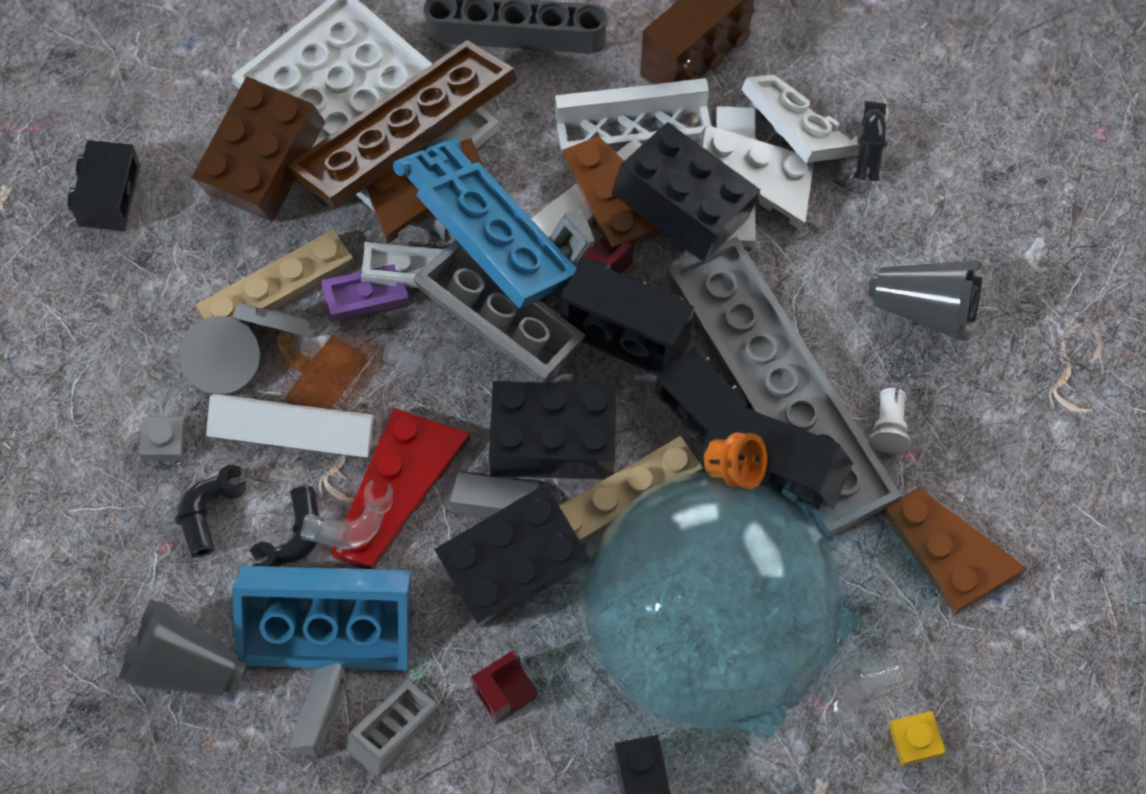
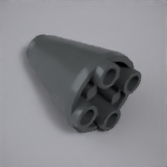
M150 599L140 623L142 625L137 637L133 636L123 660L125 662L119 678L126 680L125 683L139 687L223 696V693L234 696L247 663L238 660V654L169 604Z

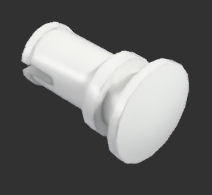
M887 388L880 392L879 420L875 422V432L870 435L869 444L873 449L881 453L898 454L905 452L911 444V439L907 435L908 426L904 422L906 393L901 389L898 391L897 399H895L896 388Z

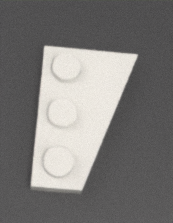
M776 75L746 78L741 90L752 101L753 106L773 125L774 130L782 135L791 145L796 155H799L806 163L859 156L860 144L857 143L858 136L853 137L852 140L837 130L840 125L839 122L831 116L824 118L808 108L810 105L809 100Z
M706 125L701 132L699 145L761 189L758 195V199H760L759 205L769 211L772 208L776 209L790 218L789 224L800 230L806 222L814 162L806 163L794 151Z

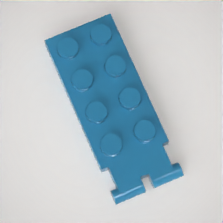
M449 139L427 148L426 152L421 150L394 161L393 169L395 173L399 176L406 175L419 189L416 196L519 309L569 284L577 269L575 265L479 162L474 164L470 162L461 152V144L458 139Z

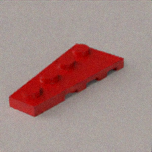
M393 408L331 551L332 557L363 569L373 570L402 532L403 525L412 513L417 511L426 500L427 493L436 481L441 479L450 468L451 461L460 449L463 450L471 440L470 433Z

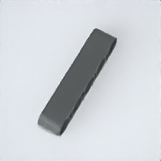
M426 0L423 6L426 34L433 42L440 44L461 45L466 40H469L477 46L589 54L600 51L606 43L607 15L603 8L594 4L541 0Z

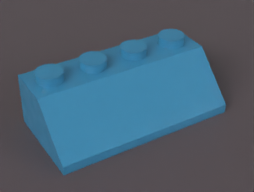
M267 566L240 567L232 587L235 653L239 655L238 660L247 663V666L321 668L337 663L342 665L344 669L407 671L412 610L411 571Z

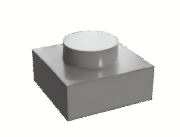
M184 417L142 418L139 451L142 461H183L186 421Z

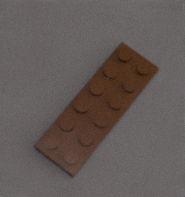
M466 40L289 163L287 166L291 176L336 209L393 169L394 161L414 154L517 81L514 68L469 40Z

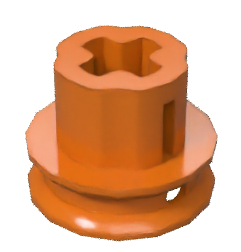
M735 432L727 440L715 439L709 443L705 451V469L712 478H723L725 483L731 488L742 487L743 489L752 490L760 484L766 471L767 452L765 444L757 434ZM755 454H757V455L759 456V461H758V462H756V455H755ZM743 456L744 460L738 459V457ZM713 460H720V463H713Z

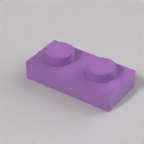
M395 264L374 268V270L399 272L396 270ZM362 271L321 280V288L330 320L333 322L408 305L409 297L405 283H396V286L361 282Z

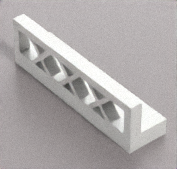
M707 78L556 95L555 119L561 155H563L564 149L599 136L612 149L623 148L634 138L642 145L656 133L649 132L640 126L646 119L656 118L664 124L669 122L692 140L700 139L701 132L705 126H711L707 107L709 95ZM699 113L701 126L687 128L679 123L678 120L683 115ZM617 122L628 128L621 136H611L603 131L609 123ZM582 127L590 133L584 140L568 142L566 128Z

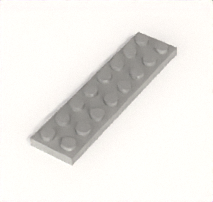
M737 236L725 241L705 262L693 256L668 268L667 277L679 296L694 306V321L733 384L737 385L745 394L748 409L839 443L853 462L834 509L821 505L819 510L810 508L828 538L884 510L886 506L901 499L902 495Z

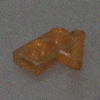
M282 332L277 337L283 361L303 373L285 396L289 404L331 409L367 361L365 353L334 335L329 338L313 361L297 352L291 333Z

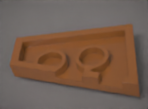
M599 136L563 150V158L611 254L626 241L634 245L663 233L611 194L620 165L624 160Z
M472 138L460 141L461 152L472 164L479 162L484 167ZM391 169L379 180L365 188L387 244L398 238V232L411 223L418 224L428 217L427 212L430 210L416 196L419 189L406 175L399 176L395 173L394 169Z
M920 487L886 506L883 511L884 516L954 614L959 613L1021 576L1027 569Z

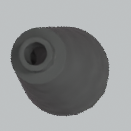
M978 261L882 267L878 275L872 274L868 295L870 298H874L875 306L957 340L968 341L972 331H966L965 328L967 321H976L982 289V277L975 276V271L983 269L982 263Z

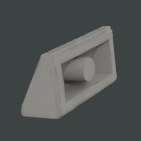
M581 209L565 213L549 237L575 267L578 266L594 241L586 216ZM562 289L552 293V296H558Z
M457 473L450 501L451 513L488 518L539 488V483Z
M335 663L316 670L289 744L291 751L317 759L321 756L347 682L342 665Z

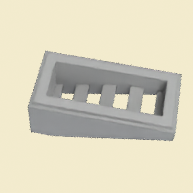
M406 679L348 734L346 749L368 770L378 776L393 762L438 711L439 704ZM403 699L419 711L416 716L400 704ZM394 713L406 725L404 727L400 726L389 715ZM381 726L393 738L391 740L387 739L377 728Z

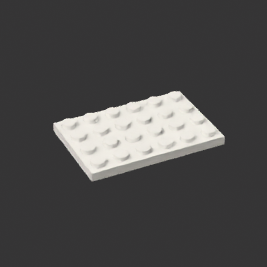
M327 0L233 74L232 80L234 85L240 89L246 76L313 103L326 122L313 145L314 147L425 70L432 63L359 0ZM480 106L472 114L460 120L417 152L421 150L426 152L427 148L452 138L458 139L459 142L472 138L477 149L500 130L499 121ZM365 189L356 194L373 210Z

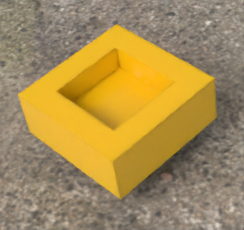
M933 711L890 721L888 727L901 767L941 758L945 755L946 751Z

